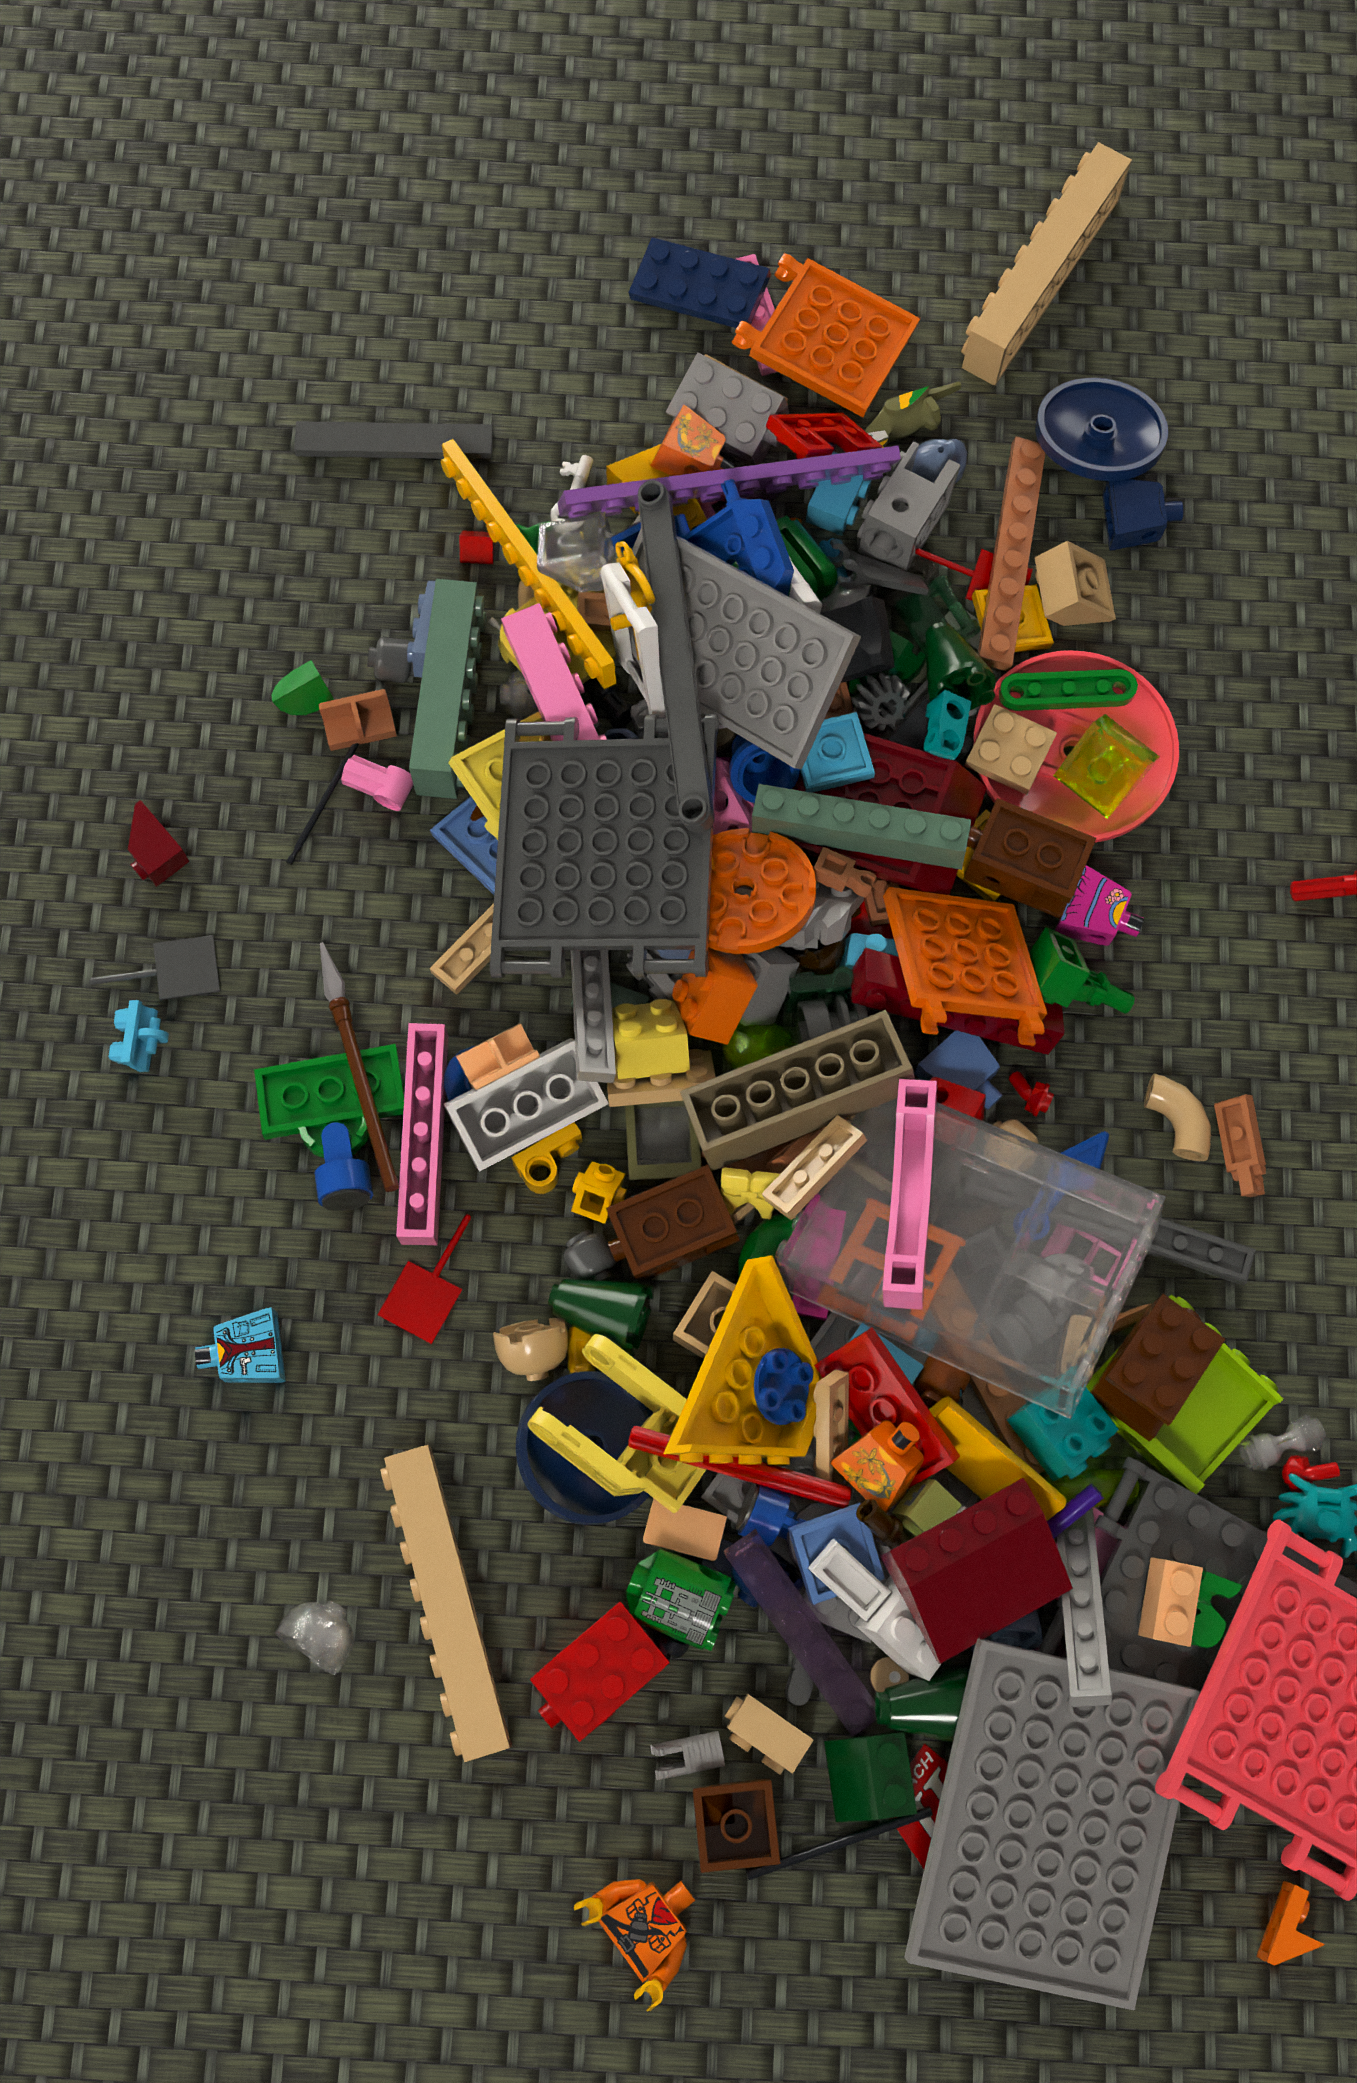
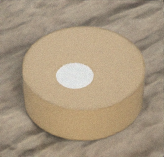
M883 1657L872 1665L869 1679L871 1686L876 1692H884L887 1687L909 1681V1674L890 1657Z

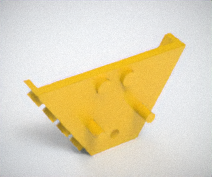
M773 1255L748 1259L744 1265L664 1451V1454L679 1455V1462H703V1456H709V1463L715 1464L733 1463V1457H738V1464L744 1465L762 1464V1458H767V1465H790V1458L805 1457L814 1436L813 1428L816 1421L814 1390L816 1383L823 1378L814 1366L818 1363V1360ZM775 1348H786L793 1351L802 1362L809 1363L813 1369V1380L809 1384L808 1398L805 1405L806 1414L800 1422H792L787 1425L773 1424L762 1415L757 1406L754 1396L755 1372L763 1356Z

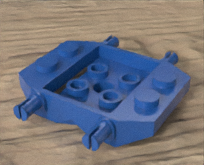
M729 479L721 483V488L727 500L726 507L698 527L690 531L685 514L675 516L677 536L730 565H733L736 561L739 570L788 596L794 569L769 500L741 498L735 480Z

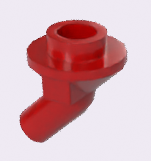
M1021 1072L1011 1074L1009 1077L1010 1083L1020 1097L1027 1101L1025 1110L1031 1112L1035 1117H1037L1039 1111L1046 1113L1054 1096V1093L1048 1091L1050 1084L1036 1082L1034 1087L1031 1088Z
M1299 1455L1290 1456L1282 1470L1283 1480L1293 1492H1302V1489L1296 1487L1289 1480L1288 1475L1290 1473L1296 1474L1301 1479L1312 1484L1313 1481L1340 1476L1339 1466L1336 1462L1310 1466L1308 1457Z

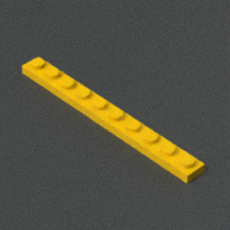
M454 439L443 443L444 459H441V466L448 478L453 477L456 481V487L460 496L464 500L468 498L471 502L476 518L479 521L484 520L493 542L499 541L508 563L516 565L523 584L526 587L531 586L534 590L537 603H540L542 609L546 608L552 614L558 632H564L572 653L575 656L579 654L582 657L584 667L590 678H597L604 689L616 684L614 660Z

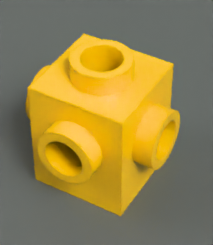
M592 1161L586 1172H579L574 1181L572 1192L576 1193L571 1211L605 1224L609 1218L606 1208L625 1199L627 1189L622 1188L626 1174L615 1170V1168L608 1164H599Z

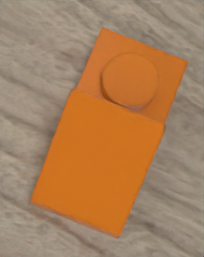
M1283 1881L1259 1947L1257 1958L1275 1966L1325 1945L1296 1931L1298 1923L1302 1924L1309 1912L1310 1902L1307 1900L1309 1891Z

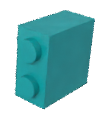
M1073 1369L1053 1379L1006 1419L1053 1481L1065 1475L1072 1479L1083 1472L1089 1466L1085 1460L1091 1455L1095 1458L1106 1451L1112 1445L1108 1439L1119 1430Z

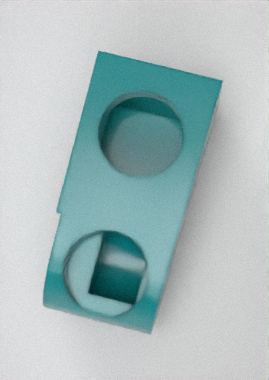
M944 690L927 704L925 717L929 718L928 733L924 742L925 752L950 760L957 758L965 739L971 707L970 700ZM947 704H954L957 708L950 711L947 709Z

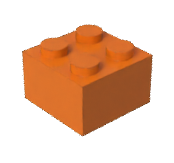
M708 947V977H695V974H683L682 978L677 980L673 987L672 997L689 1035L728 1045L758 984L748 965L744 962L745 959L742 954L725 953ZM695 950L691 951L688 959H694Z

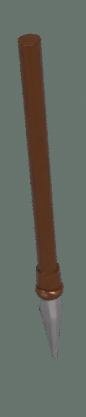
M322 942L320 943L324 995L330 1002L329 1009L332 1012L336 1026L339 1028L384 1189L386 1192H392L399 1188V1184L353 1029V1020L349 1007L350 1002L345 998V982Z

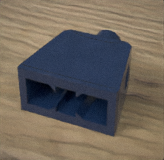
M1126 479L1107 481L1102 499L1109 550L1156 542L1162 538L1167 522L1181 521L1183 518L1182 501H1165L1163 486L1159 482Z

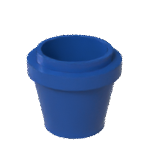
M737 735L732 744L729 777L733 788L744 800L755 803L759 784L792 789L795 786L800 769L791 767L740 735Z

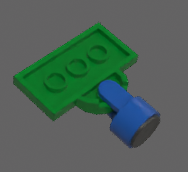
M396 1044L360 1050L379 1118L403 1115L404 1088ZM346 1053L254 1069L261 1130L264 1139L300 1134L305 1146L314 1155L325 1159V1164L319 1166L314 1173L319 1205L332 1211H346L367 1204L373 1197L369 1164L363 1160L353 1159V1155L366 1144L369 1133Z

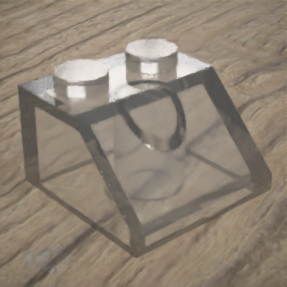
M606 512L539 524L538 572L580 593L604 590L601 568L606 564L615 563V549L610 541V537L613 535Z

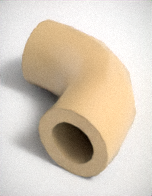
M1153 1074L1145 1094L1144 1108L1163 1114L1171 1122L1175 1131L1173 1147L1175 1155L1192 1161L1208 1160L1211 1125L1202 1103L1186 1086L1165 1076Z

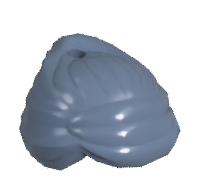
M931 439L921 443L918 447L912 472L934 483L950 459L961 465L956 479L957 483L962 478L966 468L967 450L965 444L957 439Z

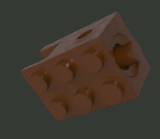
M997 798L984 830L974 826L970 829L967 847L974 849L975 852L963 879L1061 919L1067 903L1069 904L1073 898L1096 838Z
M709 1165L606 1208L618 1238L608 1241L614 1260L617 1262L627 1258L631 1271L640 1284L740 1242L736 1228Z
M1163 1293L1141 1315L1090 1393L1103 1408L1150 1442L1155 1438L1164 1423L1169 1426L1173 1422L1224 1343L1225 1338L1203 1323L1195 1311L1181 1307Z

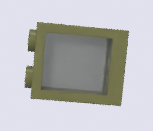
M684 1101L625 1106L629 1188L659 1186L701 1168L700 1143Z

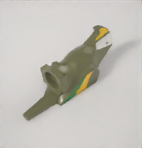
M955 382L929 389L930 386L887 399L883 409L866 428L865 432L884 448L890 442L909 437L921 428H928L930 431L938 429L941 416L940 408L935 401L961 390V383Z

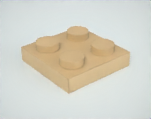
M994 704L964 766L1027 795L1057 732Z

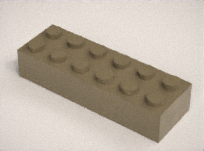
M884 1010L682 1090L680 1093L711 1171H714L823 1128L836 1115L846 1119L898 1098L899 1079L915 1080V1076L889 1015Z

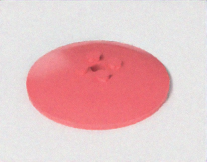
M1074 650L1056 651L1032 657L1005 673L996 682L994 700L987 705H981L973 731V746L994 704L1057 732L1027 795L978 773L980 781L987 787L986 792L995 803L996 799L999 798L1096 838L1095 843L1122 836L1143 824L1160 807L1174 782L1179 762V740L1172 714L1162 696L1142 675L1113 658L1097 653ZM1122 669L1133 674L1138 684L1137 692L1132 701L1120 707L1014 711L1003 706L999 699V689L1002 681L1007 676L1015 673ZM1112 688L1116 694H1123L1121 689ZM1018 692L1010 693L1014 698H1021ZM1067 746L1077 747L1082 757L1070 759L1065 755L1064 748Z

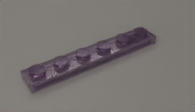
M754 1529L725 1549V1556L851 1736L853 1737L876 1721L875 1699L758 1531Z

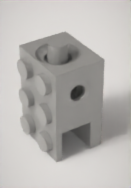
M698 352L666 410V413L675 419L683 405L689 407L725 436L726 441L721 449L722 452L749 466L762 464L771 445L775 447L780 445V442L776 440V436L766 428L769 415L789 414L784 396Z
M914 441L906 453L900 452L901 460L893 465L892 469L894 472L892 476L886 475L883 478L877 491L879 496L876 501L870 499L862 514V518L865 520L857 535L861 539L858 553L904 571L909 570L917 557L915 550L917 548L922 549L948 507L961 466L949 459L934 483L913 473L912 469L919 444Z

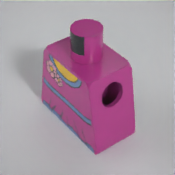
M1085 865L1073 898L1069 904L1067 903L1055 931L1069 938L1109 946L1118 930L1137 937L1144 918L1126 911L1132 895L1129 890Z

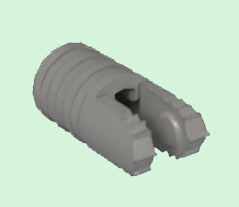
M719 1731L650 1745L651 1754L655 1756H665L682 1751L684 1756L683 1762L666 1764L655 1770L656 1780L725 1766Z

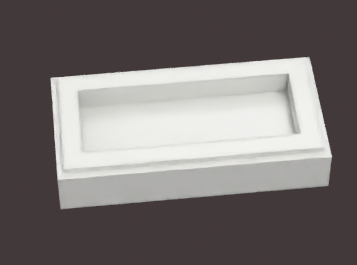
M834 1539L830 1541L808 1567L816 1577L864 1621H867L891 1593L885 1585Z

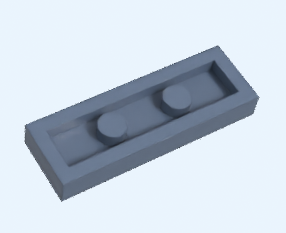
M428 581L425 594L419 595L418 614H420V618H414L413 638L415 640L408 643L407 661L413 663L414 677L422 678L435 581Z

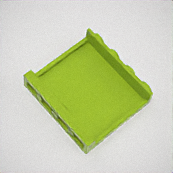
M1172 1294L1168 1296L1181 1307L1194 1311L1193 1307L1183 1298H1175ZM1205 1323L1207 1326H1209L1211 1329H1213L1221 1335V1333L1214 1326H1212L1209 1323ZM1223 1343L1173 1422L1169 1426L1164 1423L1155 1438L1150 1442L1105 1408L1103 1409L1118 1427L1117 1433L1162 1476L1197 1495L1205 1486V1480L1266 1413L1284 1398L1277 1393L1278 1387L1271 1379L1265 1375L1259 1376L1249 1367L1250 1361L1242 1352L1234 1348L1231 1350ZM1118 1349L1092 1375V1378L1084 1384L1089 1391L1096 1384Z

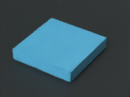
M857 712L824 719L803 768L800 769L806 792H818L875 777V771Z

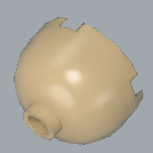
M549 1318L550 1325L539 1324L538 1319L500 1328V1334L493 1333L498 1359L508 1371L517 1375H526L527 1381H537L549 1377L548 1371L558 1367L567 1354L569 1341L566 1321L560 1318Z

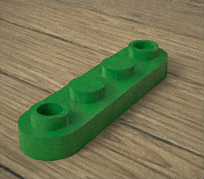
M1122 669L1015 673L1007 676L1002 681L999 689V699L1003 706L1014 711L1120 707L1132 701L1137 692L1138 684L1133 674ZM1112 688L1121 689L1123 694H1116ZM1018 692L1021 698H1014L1010 693Z

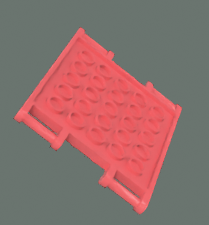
M1278 1519L1268 1528V1540L1168 1767L1157 1779L1155 1791L1166 1799L1174 1798L1208 1817L1210 1823L1221 1830H1225L1231 1825L1239 1805L1245 1806L1294 1834L1292 1842L1284 1848L1281 1854V1862L1284 1866L1293 1871L1301 1870L1333 1888L1337 1896L1350 1901L1357 1894V1599L1334 1585L1343 1565L1342 1557L1332 1551H1323L1292 1532L1288 1524ZM1285 1547L1291 1548L1316 1563L1320 1570L1318 1575L1283 1555ZM1187 1773L1222 1793L1220 1801L1214 1803L1182 1785L1185 1774ZM1313 1845L1345 1863L1344 1873L1339 1874L1309 1857L1308 1853L1311 1846Z

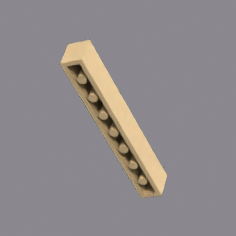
M424 1445L385 1457L386 1467L380 1469L386 1491L393 1490L396 1504L390 1506L395 1527L402 1526L406 1541L400 1543V1548L405 1564L412 1563L415 1579L410 1580V1586L415 1602L422 1601L426 1615L420 1617V1624L425 1640L432 1639L436 1653L430 1655V1662L435 1678L442 1677L446 1692L440 1694V1700L445 1717L452 1716L456 1731L450 1733L455 1755H462L464 1762L511 1748L512 1744L432 1448L429 1445Z

